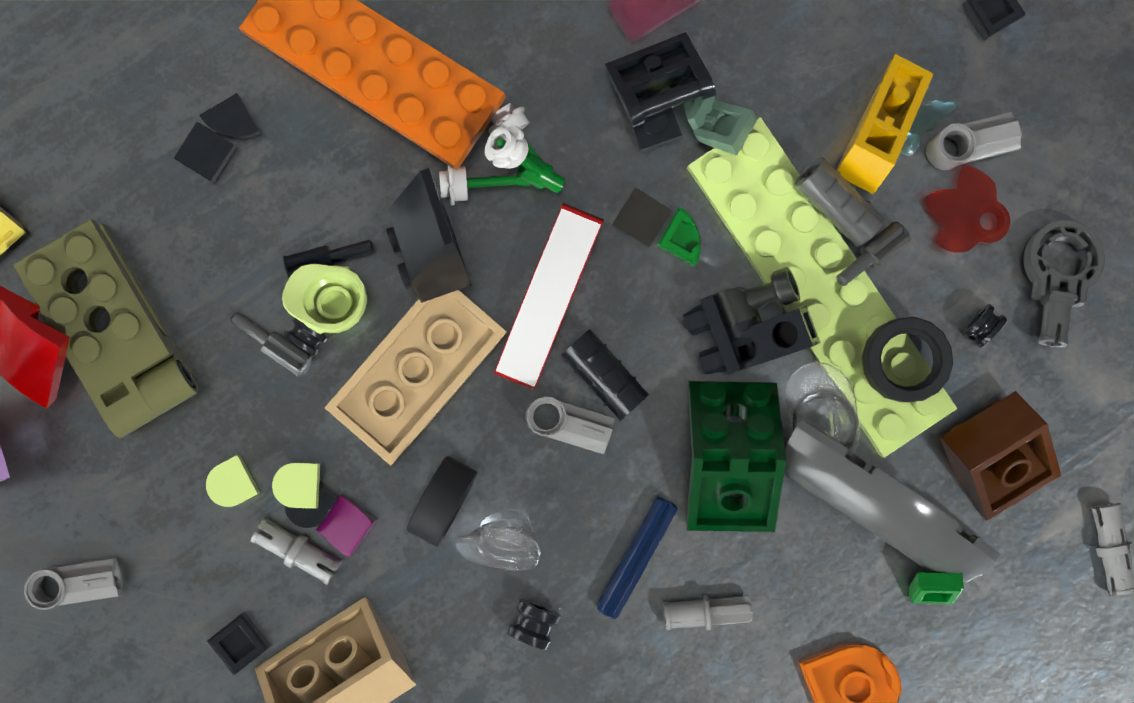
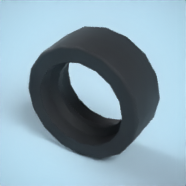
M917 317L890 320L876 328L867 339L862 354L863 373L870 386L884 398L897 402L924 401L937 394L949 380L953 367L952 347L944 332L930 321ZM910 333L919 336L927 342L932 351L933 366L930 374L924 381L915 386L905 387L895 384L886 376L882 369L881 355L884 346L890 339L899 334Z
M446 456L419 500L408 523L407 531L438 547L462 507L477 477V471Z

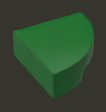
M679 206L657 246L695 267L701 252L699 231L693 218Z

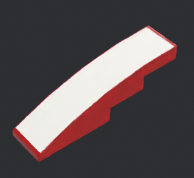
M562 204L494 374L535 390L604 219L568 204Z

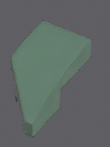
M679 81L677 86L685 84V82ZM714 96L705 100L698 97L683 103L688 122L697 140L734 155H738L757 122L753 110L716 100Z

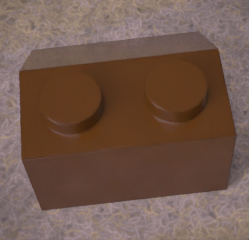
M1016 391L1002 400L993 402L986 410L965 423L956 425L950 432L940 437L950 465L986 521L991 520L1061 476L1048 424Z

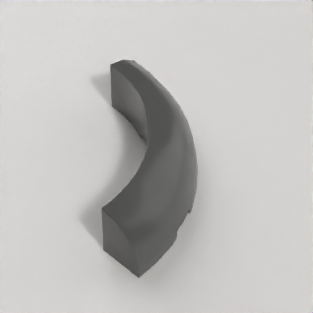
M800 420L795 427L785 449L786 466L784 473L786 477L899 550L928 572L963 573V582H968L983 575L1000 556L996 550L975 535H968L967 531L954 518L880 468L872 466L869 472L864 470L867 463L850 452L844 445L803 420Z

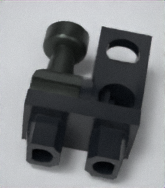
M788 267L774 271L771 274V282L748 289L743 287L731 288L700 299L701 305L694 307L683 315L692 336L711 329L717 346L699 352V359L705 374L719 373L727 370L729 375L821 343L807 305L763 322L758 312L759 308L777 299L783 305L800 300L796 280Z

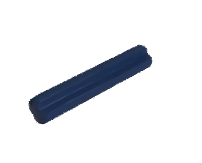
M663 497L655 499L597 604V610L612 619H617L620 616L677 512L675 504Z

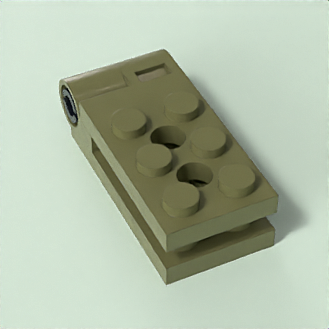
M90 219L13 264L35 304L40 306L39 311L48 326L70 337L66 357L102 419L115 436L123 438L199 392L192 370L107 225L102 223L98 225L96 221ZM86 273L88 279L87 286L80 292L78 280L81 275ZM107 310L110 315V323L103 331L99 322L101 315Z

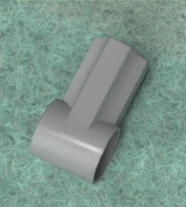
M1012 112L965 124H951L929 139L926 145V157L935 168L951 170L965 163L1017 151L1021 148L1022 136L1019 122L1013 117ZM944 138H950L956 142L959 150L957 157L951 156L945 151Z
M553 397L537 398L528 405L525 411L526 424L533 433L600 454L605 453L615 420L614 417L565 403ZM541 404H549L557 412V421L550 429H541L534 422V411Z
M116 557L63 566L53 565L36 571L28 577L24 585V595L27 602L39 610H48L61 605L122 595L121 569ZM45 576H50L58 582L59 593L56 598L47 597L43 593L42 581Z

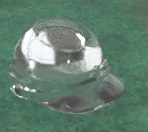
M502 511L491 514L482 520L479 527L472 534L459 537L455 542L460 554L468 561L478 565L511 571L534 569L539 563L541 555L533 524L528 517L518 511Z

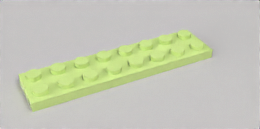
M761 117L757 119L738 155L713 148L687 166L688 171L764 284L771 282V274L774 271L784 267H788L791 270L799 289L800 300L788 305L781 304L778 299L776 302L784 314L807 305L821 342L808 349L881 457L885 458L957 409L943 387L937 394L924 401L897 402L884 398L870 386L863 373L862 354L866 341L876 328L897 318L865 271L846 286H842L837 282V275L857 259L829 219L824 218L823 214L812 203H808V199L794 186L800 174ZM899 334L893 337L884 346L881 355L882 369L886 376L895 384L905 387L915 386L924 381L930 374V367L907 334Z

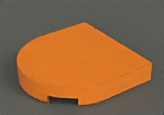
M858 642L844 643L798 661L814 703H898L899 696H901V679L895 665L883 652L871 645Z

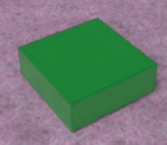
M918 572L909 586L910 602L916 604H953L964 589L963 573Z

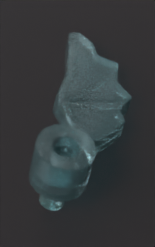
M935 100L931 105H921L910 128L911 133H908L900 153L904 156L913 155L920 147L923 133L925 131H932L941 119L957 107V104L954 102L943 104Z

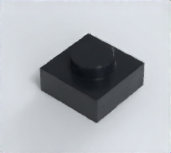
M673 108L645 118L646 123L634 128L631 126L640 152L682 137Z

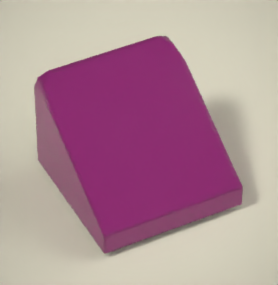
M341 494L326 519L320 523L316 531L349 558L378 519Z

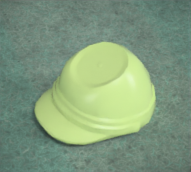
M308 264L299 267L289 277L282 294L283 306L288 313L319 334L324 332L340 333L355 326L362 317L368 301L366 288L359 276L352 272L348 266Z

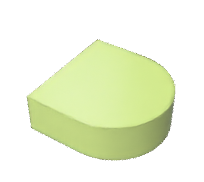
M236 455L214 467L206 479L208 496L214 503L223 507L239 505L260 494L241 455Z
M296 462L281 467L274 475L272 481V489L276 499L287 507L318 508L320 463Z

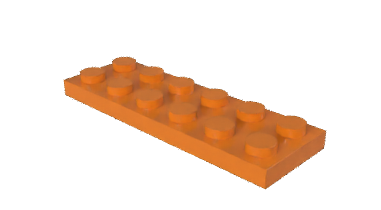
M258 0L239 27L244 35L456 170L459 169L506 99L503 91L358 0Z

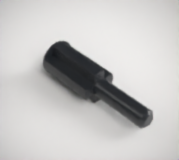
M366 240L329 250L327 245L283 256L284 269L289 278L301 266L308 264L333 266L335 262L372 253L374 246L371 240Z

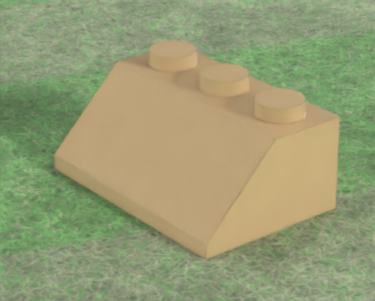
M366 596L254 668L266 703H389L416 686L403 652Z

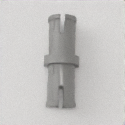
M1121 503L1103 504L1091 508L1099 546H1096V552L1098 557H1102L1107 579L1108 595L1110 596L1134 593V573L1130 553L1134 552L1132 542L1127 540Z
M267 517L262 519L257 528L270 534L273 538L260 531H255L251 538L252 543H256L283 558L284 565L289 568H293L295 565L323 581L326 585L330 583L335 574L321 567L320 563L333 571H337L342 562L341 559H337L308 543L309 538L305 535L300 534L297 537L273 523Z

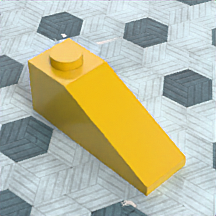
M897 54L893 56L836 171H841L840 175L846 181L874 195L898 159L934 73Z

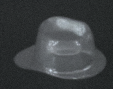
M814 362L800 367L792 374L786 387V404L791 435L799 421L803 420L844 445L854 454L859 444L860 419L851 382L841 370L827 363Z

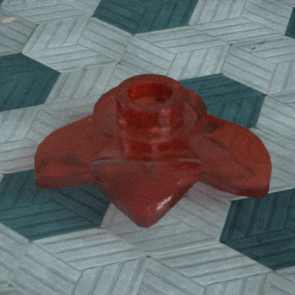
M965 165L961 168L957 189L939 190L925 197V204L929 215L936 223L943 226L937 237L936 245L946 251L962 253L969 251L979 242L984 244L997 242L1007 234L1010 228V215L1005 206L997 201L995 183L988 175L975 167ZM983 214L989 215L993 220V227L990 230H986L980 225V218Z

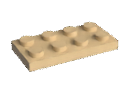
M459 290L423 303L418 299L324 408L392 466L508 332Z

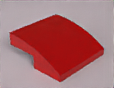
M0 286V375L20 393L47 409L57 399L70 337L37 320L40 306Z

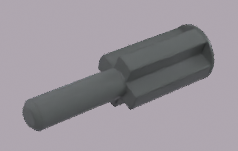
M892 222L860 249L862 256L837 275V282L842 286H846L869 266L874 268L877 265L883 264L910 242V234L906 227L899 222Z
M239 312L232 315L230 320L233 325L263 345L261 348L262 352L294 373L296 377L301 376L309 367L313 356L275 331L269 334Z

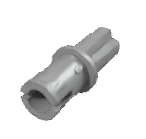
M703 595L702 600L663 602L666 630L705 626L707 631L711 630L713 625L748 623L752 621L753 617L752 602L748 596L708 599V595Z

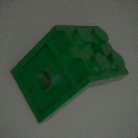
M689 381L688 402L692 462L686 514L687 531L775 532L786 466L777 383ZM737 416L745 421L734 423L730 422L727 417ZM732 493L743 494L739 497L734 498L726 496Z

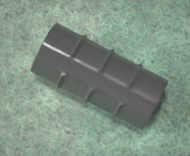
M820 157L802 171L796 179L794 186L808 199V203H812L823 214L824 218L829 219L838 228L839 233H843L855 246H861L879 231L883 225L884 218L871 206L870 201H866L856 191L855 186H851L840 175L841 171H836L823 157Z

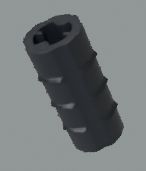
M589 329L562 354V357L571 365L574 373H578L589 385V389H592L604 402V406H608L621 421L649 394L639 384L636 377L632 376L621 364V360H618L606 347L607 344H603L592 330Z

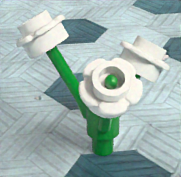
M512 103L499 109L491 121L494 125L488 130L490 136L485 144V156L489 161H493V165L498 168L511 169L519 166L515 175L466 178L465 165L460 166L456 170L448 164V171H439L441 198L450 197L451 205H455V201H468L467 188L529 186L531 184L538 189L546 187L558 193L565 183V178L553 172V166L542 161V158L530 146L522 131L530 123L523 113L525 108L520 106L515 109Z

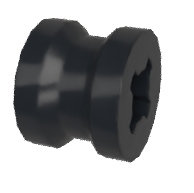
M520 599L517 606L519 616L516 622L510 624L507 634L520 642L547 650L551 642L549 632L551 627L558 624L561 615L538 603Z

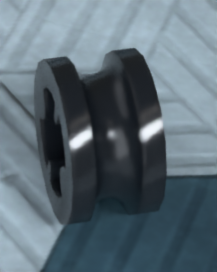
M991 304L982 308L963 330L965 336L969 337L972 335L976 338L975 344L979 348L986 345L1002 329L1007 321L1004 315L997 316L994 314V306Z
M294 317L292 320L294 322L293 329L285 330L283 335L306 352L317 356L319 353L317 350L318 344L321 342L326 343L328 337L323 333L319 334L308 328L303 322Z

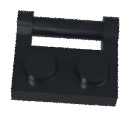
M686 32L605 64L608 77L633 128L646 123L645 118L698 97L705 100L716 95L713 80ZM690 77L693 78V80L690 82H687L670 90L664 91L642 101H638L637 99L641 96L657 91L659 89H662Z

